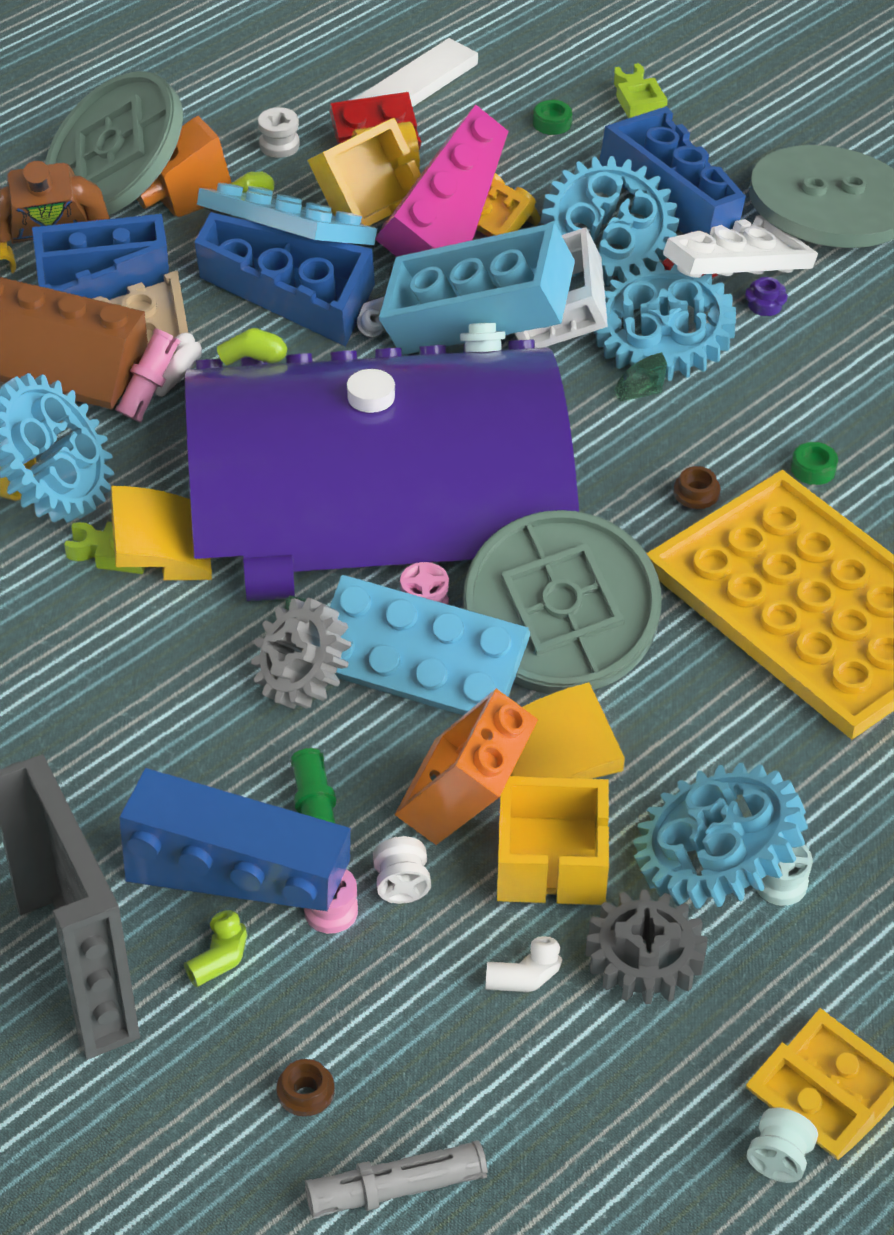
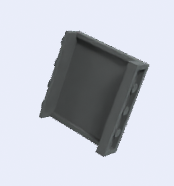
M41 754L22 762L12 763L0 769V831L17 910L20 915H23L49 904H53L55 908L53 913L78 1039L86 1059L89 1060L140 1039L119 905L44 755Z

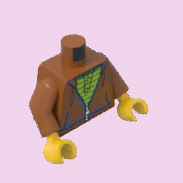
M32 161L23 169L8 172L7 186L0 188V260L6 259L9 261L11 274L16 270V262L13 250L7 245V242L11 240L12 244L33 241L32 227L110 219L101 189L93 182L81 176H76L67 163L46 165L42 161Z

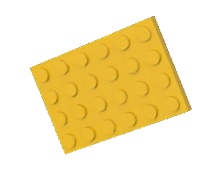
M780 470L647 553L662 584L851 740L894 711V554L784 470Z

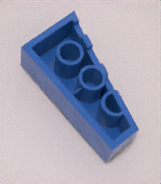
M667 106L605 126L599 160L601 166H607L610 156H614L616 167H622L625 161L630 159L631 171L637 172L641 167L646 166L645 178L647 180L659 176L661 179L657 190H671L668 202L677 203L674 217L679 219L677 229L682 233L702 231L710 235L712 227L723 225L731 230L735 221L741 220L746 196L721 167L710 165L708 162L709 153L702 146L695 147L689 141L690 132L683 124H674L672 121L673 113ZM623 183L622 187L628 191V188H625Z
M210 212L194 242L201 279L345 347L357 324L360 310L363 304L368 301L375 286L372 249L342 242L313 240L260 223Z
M145 768L119 817L125 882L328 912L350 862L351 828L148 768Z

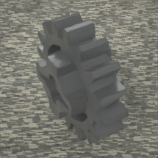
M641 890L639 900L632 901L625 892L620 893L617 908L610 903L604 902L601 905L600 917H591L589 935L586 938L585 952L586 956L591 957V974L604 973L602 987L605 990H609L617 984L623 987L622 999L628 1001L634 992L642 993L645 1004H651L653 993L658 992L668 1002L674 1000L676 985L685 991L692 989L694 975H702L708 941L707 937L701 936L703 923L701 919L688 920V904L683 903L676 908L669 906L670 894L664 893L658 901L650 900L648 890Z

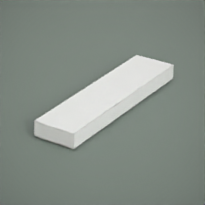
M448 38L354 99L409 92L413 107L478 64V53Z

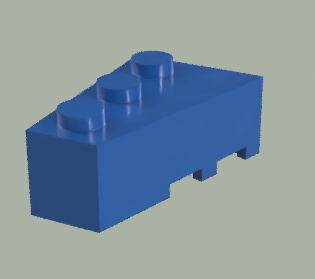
M162 214L32 227L38 285L40 287L91 299L101 296L111 300L128 294L127 287L142 282L146 288L164 282V274L169 273Z

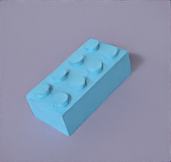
M555 223L398 256L395 258L379 320L395 346L402 349V355L420 352V346L465 344V341H460V334L469 333V324L496 323V331H505V335L558 325L562 323L575 260Z

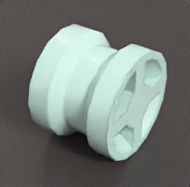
M806 845L792 848L796 857L794 863L780 862L778 864L783 876L775 878L766 875L762 878L765 889L763 891L756 890L760 897L769 903L782 906L799 902L805 896L809 882L808 877L813 863L811 852Z
M778 1107L770 1108L762 1115L759 1123L761 1135L751 1141L747 1151V1159L756 1171L770 1179L785 1183L797 1182L802 1178L806 1169L807 1162L804 1155L812 1151L818 1138L817 1129L809 1119L795 1111Z

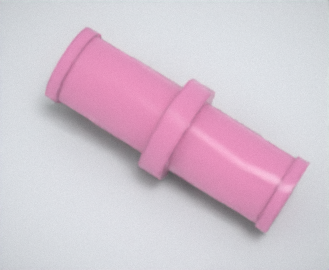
M154 328L153 335L139 364L134 363L130 370L133 376L119 405L115 408L117 412L123 413V415L137 422H142V417L157 387L162 388L166 381L163 375L177 346L181 342L179 339L173 338L172 335Z

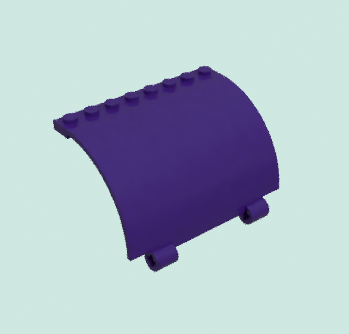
M529 339L508 341V350L488 352H465L464 344V352L446 353V345L420 346V355L402 356L401 348L375 349V358L357 359V350L330 352L331 361L313 362L312 353L289 354L285 356L286 363L268 364L250 357H244L241 359V366L223 367L221 359L196 360V369H187L185 373L187 448L194 559L243 556L246 602L295 598L293 572L414 564L420 562L473 560L483 544L493 534L517 519L545 511L566 510L579 512L569 415L559 367L552 350L548 347L535 348V340ZM365 369L385 371L394 379L395 400L390 407L379 412L368 413L357 410L348 401V379L354 373Z

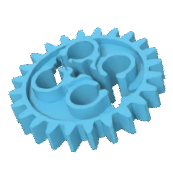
M610 156L607 166H601L597 157H593L589 169L580 161L576 162L574 174L564 169L560 182L553 181L550 194L545 195L544 209L540 219L542 224L555 223L561 235L582 229L574 225L575 223H582L590 229L593 242L600 234L601 225L608 223L603 232L598 250L602 258L605 286L610 285L612 276H618L620 282L624 283V271L631 272L635 276L640 275V265H644L650 271H655L657 263L667 258L663 255L668 238L677 236L674 232H676L679 224V219L674 217L677 203L668 202L671 190H657L661 178L656 176L647 180L645 178L646 166L641 167L637 172L631 171L630 159H627L622 167H616L614 156ZM623 183L630 193H635L631 213L643 215L644 219L636 218L630 214L628 210L629 199H626L621 204L618 217L611 219L616 210ZM595 193H604L607 194L609 197H600ZM610 244L621 245L624 249H614Z
M658 262L656 270L652 272L644 265H640V275L635 276L631 272L624 271V283L613 279L610 281V291H605L608 327L594 331L597 346L604 347V357L606 359L616 357V368L620 369L631 364L632 376H636L644 369L648 370L649 380H653L658 372H664L667 380L672 381L674 371L680 370L688 378L690 377V367L695 366L704 372L707 367V359L719 362L720 350L729 351L730 338L735 337L736 307H732V295L724 294V284L722 282L712 285V274H705L700 278H695L679 272L676 264L673 265L671 270H665L662 262ZM688 306L694 308L696 331L693 333H688ZM639 308L641 312L642 336L635 334L633 310ZM710 310V312L707 315V320L709 323L706 324V314H704V312ZM620 318H623V326H624V329H621V330L619 331V329H620L621 326H622V321H621Z
M27 373L21 378L16 376L0 386V478L7 477L10 481L7 488L9 495L16 491L22 494L21 506L23 508L34 503L37 517L40 518L49 513L52 522H57L64 518L67 523H70L76 518L81 519L96 510L97 506L106 501L104 494L111 490V485L106 479L113 476L114 471L104 463L112 459L113 456L111 453L103 450L101 446L108 438L96 433L95 428L99 425V420H89L87 418L88 405L85 403L78 407L75 404V392L73 390L64 395L62 394L60 381L57 380L49 385L45 375L42 374L34 379L31 373ZM67 427L71 428L72 433L54 443L57 440L56 435ZM43 453L40 457L41 461L34 464L30 469L25 468L23 464Z
M739 763L732 773H726L723 765H718L714 776L707 778L704 772L698 771L696 783L692 785L683 780L678 781L680 792L676 795L663 792L660 796L664 806L648 807L647 812L652 821L638 823L637 827L642 836L633 840L638 851L634 855L635 860L649 888H656L660 897L664 893L670 894L677 906L686 902L690 897L696 909H700L708 897H713L716 906L722 907L727 894L733 893L737 900L742 901L745 896L744 888L751 885L756 890L763 891L765 889L762 881L763 877L766 875L775 878L783 876L778 864L780 862L794 863L796 861L792 848L804 846L805 841L801 832L808 829V824L804 817L806 813L804 806L790 780L783 781L777 770L767 775L763 765L760 764L748 773L744 763ZM737 795H743L752 814L751 817L744 818L736 802V799H738ZM696 851L703 868L701 871L702 876H697V872L687 852Z

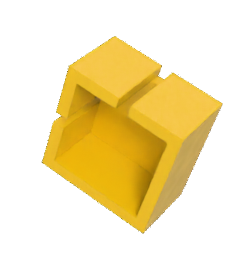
M395 118L383 122L307 160L329 206L332 208L333 215L336 216L337 211L362 216L361 224L368 226L392 215L421 175L415 160L395 169H392L389 163L410 153Z
M509 777L500 795L497 901L546 903V894L557 895V904L602 905L606 902L609 871L608 779Z

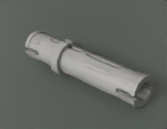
M479 1140L457 1147L432 1151L371 1166L369 1161L356 1164V1170L329 1177L305 1180L307 1202L313 1219L364 1206L366 1211L379 1208V1202L388 1201L393 1198L430 1191L460 1182L487 1178V1163Z

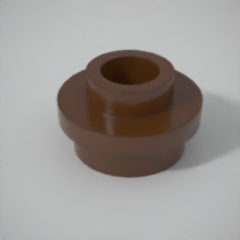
M692 466L683 470L676 479L673 489L676 500L680 504L692 509H704L714 505L719 500L721 491L714 472L701 466Z
M300 1059L292 1062L281 1073L277 1081V1097L281 1106L289 1113L297 1116H313L321 1113L331 1104L334 1098L335 1085L331 1073L321 1063L312 1059ZM304 1087L315 1090L309 1094L297 1093L299 1089Z

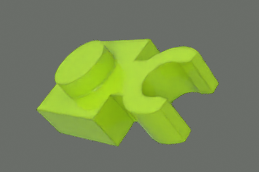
M634 64L633 74H626L622 72L619 66L615 67L614 85L617 88L616 97L628 118L667 106L668 99L656 79H644V68L641 64Z
M107 521L104 531L95 530L88 523H72L71 529L74 541H65L66 558L72 561H85L94 557L96 568L136 574L144 573L145 567H116L112 522Z

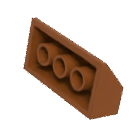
M0 277V382L6 383L16 376L21 378L27 373H31L34 379L43 374L46 376L49 385L57 380L61 382L62 394L65 395L73 390L76 401L113 409L133 376L130 373L133 364H139L148 345L145 311Z

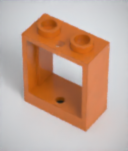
M496 688L434 740L394 815L435 845L439 844L500 797L538 719ZM435 775L436 778L432 781L430 777Z

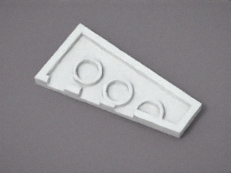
M761 215L755 217L753 224L746 219L735 221L731 230L723 225L712 227L710 235L702 231H695L668 238L663 251V255L677 265L679 272L695 278L701 277L702 274L717 273L731 276L733 272L762 274L764 271L771 270L791 273L794 269L813 268L818 255L816 251L798 238L776 228Z

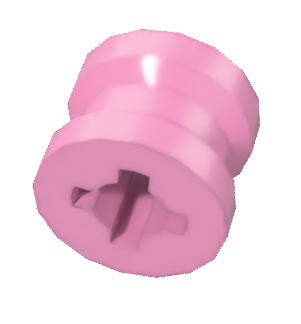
M420 562L405 568L400 578V589L402 592L449 605L447 595L449 577L441 566L429 562Z
M347 869L335 893L336 899L332 900L328 912L304 908L305 919L316 931L326 934L339 933L348 929L355 922L358 915L356 899L357 882L353 874Z

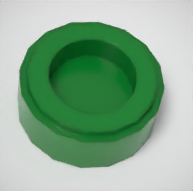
M559 100L542 101L533 109V126L537 131L547 135L565 133L572 126V109L568 104Z
M807 442L795 448L791 460V472L795 478L810 485H822L834 479L838 467V455L833 448L820 442Z

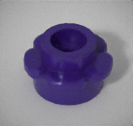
M761 277L751 282L750 287L745 291L749 309L760 316L778 314L782 310V305L788 299V295L785 293V286L772 277Z

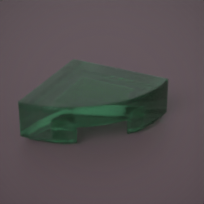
M662 352L638 361L624 372L615 387L620 401L662 392L667 369V362Z

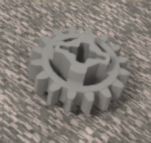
M294 598L291 599L289 610L280 606L275 609L277 620L274 623L266 620L263 622L262 625L267 634L265 638L255 639L254 644L261 648L260 655L251 659V664L261 668V671L254 677V682L265 686L262 692L265 697L273 699L276 703L294 709L298 705L307 709L311 708L312 697L321 701L327 699L325 687L328 684L336 687L340 684L335 673L338 668L348 667L349 663L341 658V654L351 647V642L341 638L349 627L347 623L338 620L339 612L312 598H307L305 602Z

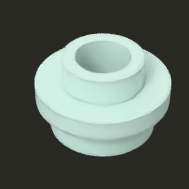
M496 323L469 324V333L460 334V341H465V352L502 350L501 339H505V331H496Z

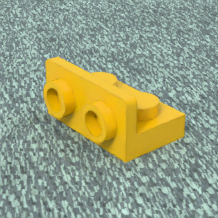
M495 173L476 230L490 237L518 231L525 221L537 226L541 217L534 206L536 204L535 198L521 187H517L514 190L505 185L502 178Z

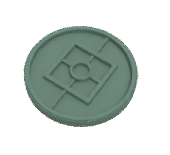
M146 71L130 72L106 81L86 95L65 118L52 140L45 164L67 163L76 176H81L96 184L101 189L109 215L123 209L151 186L167 165L176 148L183 122L182 103L177 92L163 78Z
M801 145L774 151L763 157L755 165L749 185L750 200L759 214L781 231L804 241L840 248L870 247L894 239V169L880 160L840 147Z
M566 510L545 511L524 516L502 527L493 534L477 552L469 567L463 595L465 610L529 628L530 637L513 683L547 694H553L590 682L593 690H597L612 684L630 672L645 656L655 638L662 600L660 583L654 565L644 549L632 536L615 524L600 517Z

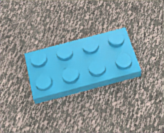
M218 183L217 190L199 188L197 205L313 240L375 245L378 228L361 224L362 216L337 211L336 216H333L331 213L332 208L329 206L306 203L305 208L302 207L301 198L277 194V198L274 199L272 198V190L255 186H248L247 193H242L243 187L227 183Z
M346 575L341 576L330 605L331 608L339 612L338 620L347 623L349 627L341 638L351 642V647L341 654V658L349 664L347 668L337 669L335 675L338 679L460 715H465L496 688L506 696H509L530 637L528 627Z

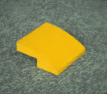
M111 486L110 500L116 567H162L163 580H212L211 558L194 559L190 499L149 488Z
M590 682L555 692L522 707L536 717L538 721L511 776L593 779L624 771L625 757Z
M819 1008L788 1046L783 1042L748 1081L746 1088L770 1108L789 1109L809 1119L818 1132L816 1144L836 1160H839L894 1106V1063Z

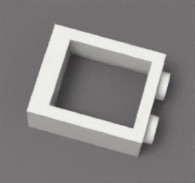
M587 227L561 235L575 260L572 275L584 271L585 286L568 292L561 324L517 332L515 335L518 340L534 339L535 348L547 347L608 327L602 258Z

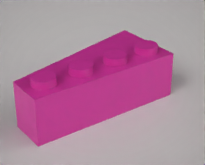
M475 105L456 126L378 232L376 241L398 257L473 240L509 131Z

